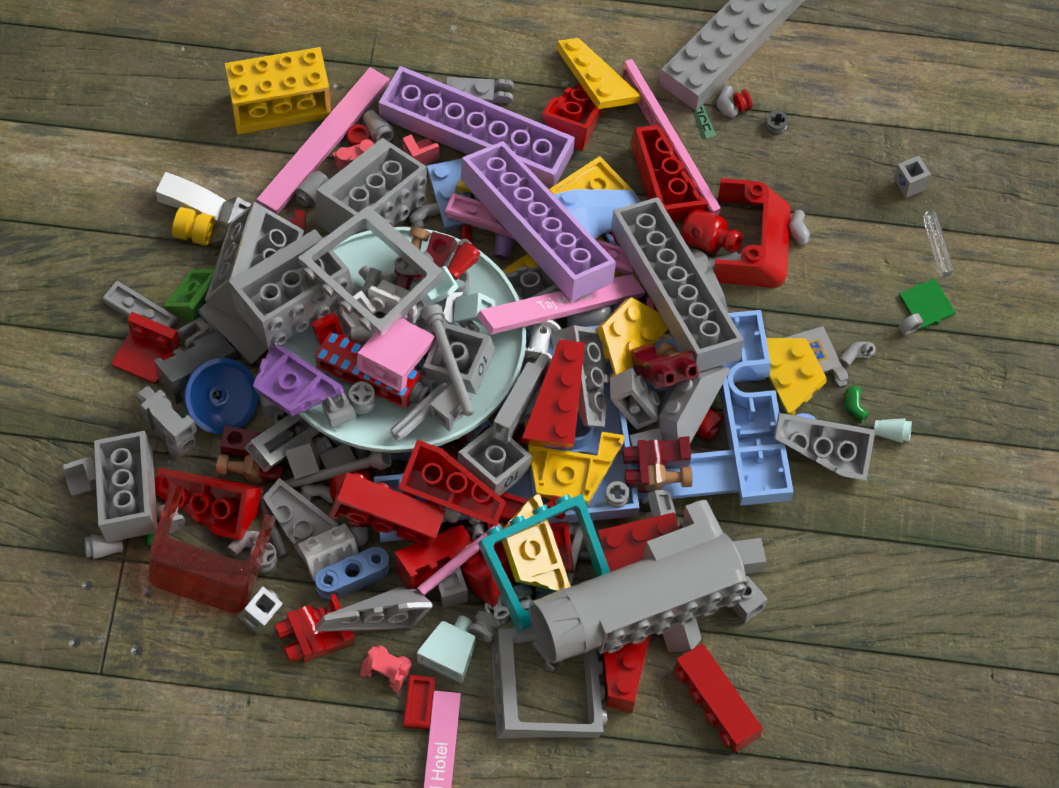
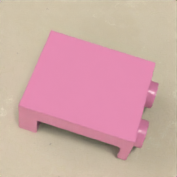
M401 318L382 336L377 332L372 335L358 352L357 370L402 392L407 385L409 373L426 353L429 354L435 341V335Z

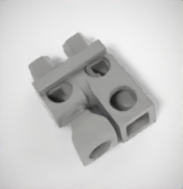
M147 386L137 394V399L142 403L140 410L144 415L146 426L150 430L155 428L156 434L162 440H165L167 450L171 456L176 458L182 457L196 446L194 433L197 432L195 421L189 415L182 419L172 409L171 402L166 398V394L161 389L155 393Z

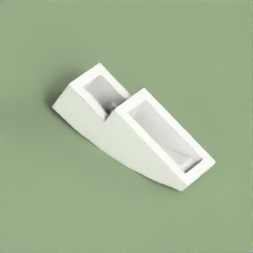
M165 172L156 190L158 202L176 208L185 207L193 209L196 215L201 212L215 215V225L223 202L226 201L193 182Z

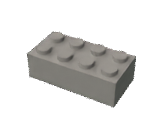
M145 431L95 440L98 526L106 542L157 533L153 451Z

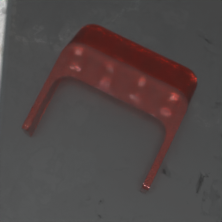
M172 483L151 545L149 580L151 584L156 588L227 612H241L249 602L276 517L265 514L253 553L248 559L238 561L174 540L168 536L184 486Z

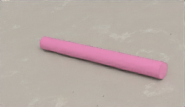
M486 532L417 587V590L422 595H426L480 550L478 542L487 537Z

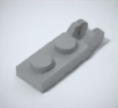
M447 77L448 86L492 104H506L513 101L511 93L503 92L513 89L514 83L510 79H498L495 81V79Z

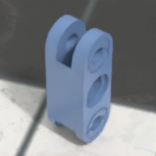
M372 547L321 569L315 577L317 595L320 599L330 602L332 594H335L337 599L384 579L390 569L388 553L381 547ZM350 571L359 573L356 577L346 575Z

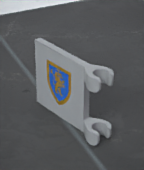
M824 326L785 337L806 338L824 374L833 372L838 387L847 385L848 374L841 365Z

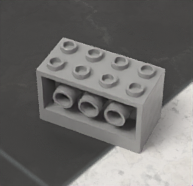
M381 138L316 190V224L332 233L369 205L389 224L395 226L399 221L405 220L410 212L415 208L421 207L425 202L427 166L384 138ZM363 228L355 234L369 231V229Z
M253 202L229 223L205 301L246 323L235 309L229 281L303 237L304 230L260 204Z
M315 229L229 281L236 311L268 350H271V345L273 344L275 346L284 344L287 339L295 334L304 332L311 325V322L340 307L341 300L336 295L332 298L329 297L322 290L321 286L323 284L317 278L314 281L310 280L303 273L304 267L298 260L300 255L323 239ZM332 249L314 261L349 294L354 296L349 268Z

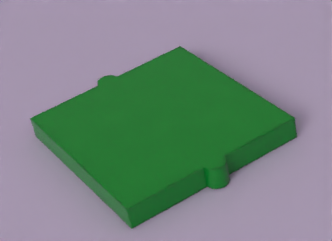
M935 278L920 285L915 284L913 288L899 293V297L910 315L918 313L923 319V325L919 330L933 324L939 325L942 320L956 314Z

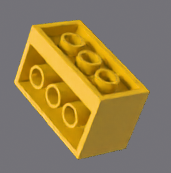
M321 47L225 63L228 91L237 135L325 120L331 113L330 90Z

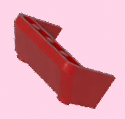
M721 178L717 202L763 206L761 246L748 245L743 248L740 261L715 259L713 271L718 282L770 288L782 286L787 277L790 224L789 203L763 182Z

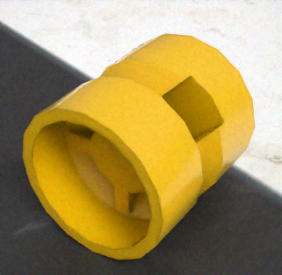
M180 207L174 218L172 236L185 241L191 238L193 243L208 246L215 228V215L204 212L196 215L195 210Z

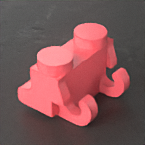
M363 140L358 145L349 148L342 147L337 152L332 153L338 170L341 171L374 145L371 140Z
M376 645L367 653V657L362 663L360 676L371 678L373 675L372 670H375L389 677V682H391L389 687L398 693L409 673L412 663L408 658L404 656L397 658L389 654L385 647Z

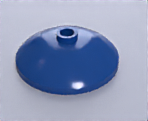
M213 358L203 362L190 374L185 385L184 403L188 415L195 421L198 427L215 434H223L224 426L242 428L252 418L258 404L259 395L253 387L255 382L253 374L245 365L229 358ZM215 390L219 391V397L217 399L213 398V392Z

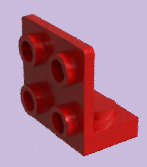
M131 312L127 319L130 332L113 359L112 366L152 384H157L158 378L154 360L161 358L164 361L173 357V351L177 350L180 345L177 330Z

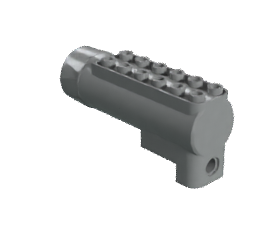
M700 500L685 506L683 521H680L679 530L647 541L641 561L580 584L559 589L548 596L530 602L529 615L535 636L543 653L551 663L554 664L573 656L585 654L596 647L599 654L607 651L608 653H613L620 650L627 643L632 642L636 644L642 642L648 635L653 633L657 635L663 634L671 626L679 623L680 625H686L697 616L703 614L704 616H709L717 612L718 608L726 605L733 607L742 601L741 597L744 595L749 583L745 576L742 559L731 538L723 533L707 500Z

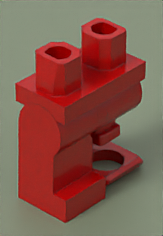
M335 594L330 596V602L325 609L320 607L314 610L310 605L304 606L296 611L287 613V619L275 624V630L280 640L292 635L295 643L284 647L289 662L303 659L304 663L312 659L354 645L355 637L352 630L315 631V625L324 615L341 609Z

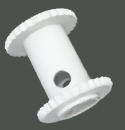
M550 319L526 326L527 330L531 332L528 348H525L523 361L525 364L527 362H536L541 354H546L549 357V367L552 355L548 353L552 337L551 333L561 330L560 326Z

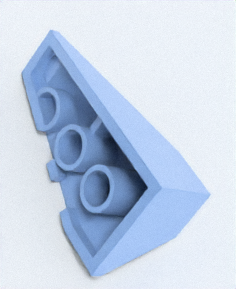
M573 189L554 194L596 241L600 235L611 231L614 209L641 202L633 190Z

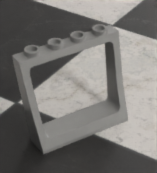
M369 205L298 257L299 263L304 267L303 273L310 280L314 281L317 278L323 284L321 286L322 290L329 297L332 298L336 295L341 300L340 306L348 314L355 312L360 317L359 323L367 331L373 328L380 336L387 332L412 307L444 280L443 270ZM363 228H368L424 277L412 291L381 319L376 318L314 262Z
M529 627L517 633L515 628L499 629L491 640L497 739L535 737L598 738L604 732L603 726L607 722V711L602 709L601 701L605 697V686L600 684L599 676L603 672V662L598 660L597 647L583 654L589 724L521 722L518 719L513 644L537 641L533 627Z

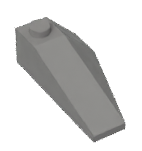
M397 587L324 615L315 625V631L413 629L432 608V603L417 589Z

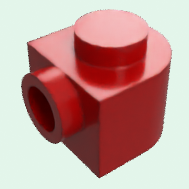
M709 408L696 435L703 441L707 439L712 441L721 430L719 426L724 420L722 415L715 409L711 410Z

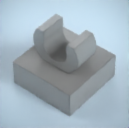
M340 393L341 397L335 399L328 397L327 401L322 403L323 412L331 427L356 419L355 410L345 393Z
M669 489L648 492L647 497L642 500L643 504L649 503L651 512L645 514L646 517L675 513Z

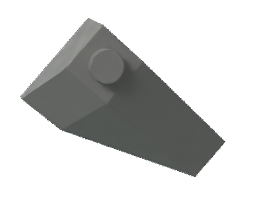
M573 325L551 333L553 351H555L559 339L585 342L578 413L584 426L605 427L607 398L604 395V385L608 384L609 376L605 374L606 363H609L610 359H605L603 344L599 339L597 329Z
M778 413L774 439L840 476L867 480L876 430Z

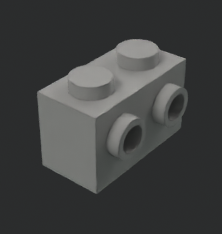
M630 368L610 377V399L636 429L659 420V397L655 391H651L641 375L638 376Z

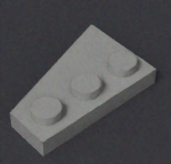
M280 478L263 496V500L305 564V558L298 544L310 537L317 536L339 526L336 521L328 517L327 514Z

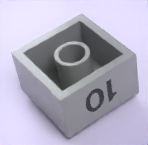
M443 322L442 325L466 391L477 394L496 350L492 339L488 335ZM435 339L423 368L427 376L434 382H446L450 386L453 383L437 339Z
M492 425L459 451L457 462L501 496L528 474L532 455L512 438L508 444L492 438Z

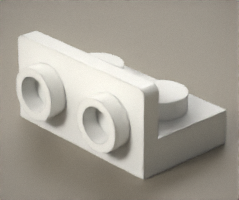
M382 280L377 288L374 286L369 288L368 300L377 311L388 314L410 291ZM420 300L402 318L414 324L425 308L422 301Z
M346 524L334 527L298 544L313 581H315V577L321 569L359 553L354 536Z

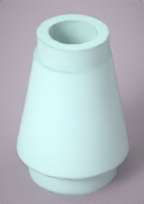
M906 418L875 421V435L900 443L910 441L912 421H906Z

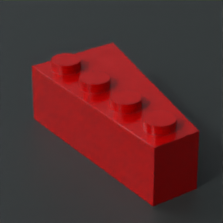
M653 125L635 128L630 144L647 200L658 197L673 223L684 221L687 214L694 209L705 210L707 206L704 197H700L696 190V184L693 179L690 180L687 176L681 160L678 161L674 155V149L660 126Z
M559 339L520 444L572 449L575 441L585 342Z
M347 472L338 489L328 517L338 519L339 515L350 518V524L360 526V523L372 524L375 531L382 533L396 531V535L399 538L431 547L436 539L446 510L441 509L439 505L433 502L417 500L410 493L394 491L387 484L366 480V477L361 474Z

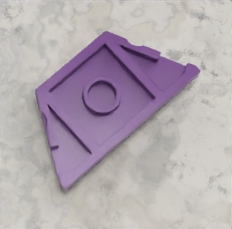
M274 344L271 345V350L268 351L266 359H262L260 373L256 376L253 385L258 394L291 416L327 401L328 397L334 398L344 392L342 385L283 346H275Z

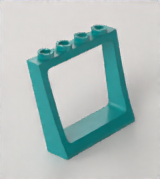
M569 494L562 496L555 501V506L549 509L547 505L540 506L533 510V516L527 519L523 515L509 521L511 526L503 530L500 525L487 531V537L478 542L517 633L532 627L529 610L526 611L522 608L493 545L564 512L573 510L577 515L596 577L609 573L607 561L582 494L573 498Z

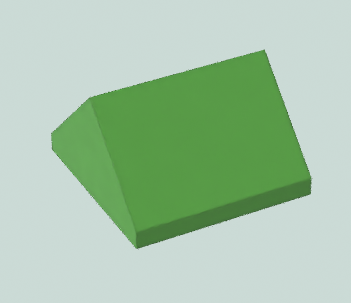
M191 269L163 307L187 322L200 317L201 315L197 311L207 303L205 298L215 269Z

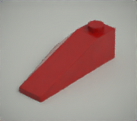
M578 81V84L573 88L568 87L565 89L563 95L558 98L554 97L549 101L542 113V118L548 127L575 137L574 149L583 151L592 136L603 109H597Z
M417 439L398 489L401 492L410 493L427 502H433L441 507L497 526L506 501L442 448Z
M157 469L155 494L168 503H176L178 509L180 508L189 514L196 522H201L210 528V531L216 535L242 540L258 513L262 487L170 469Z

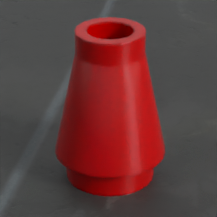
M468 242L458 245L447 267L454 280H457L479 261V250Z

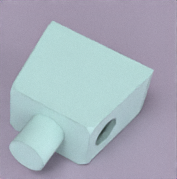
M462 615L458 617L454 626L442 621L418 650L417 662L457 682L463 683L475 648V636L468 633V627L473 622Z

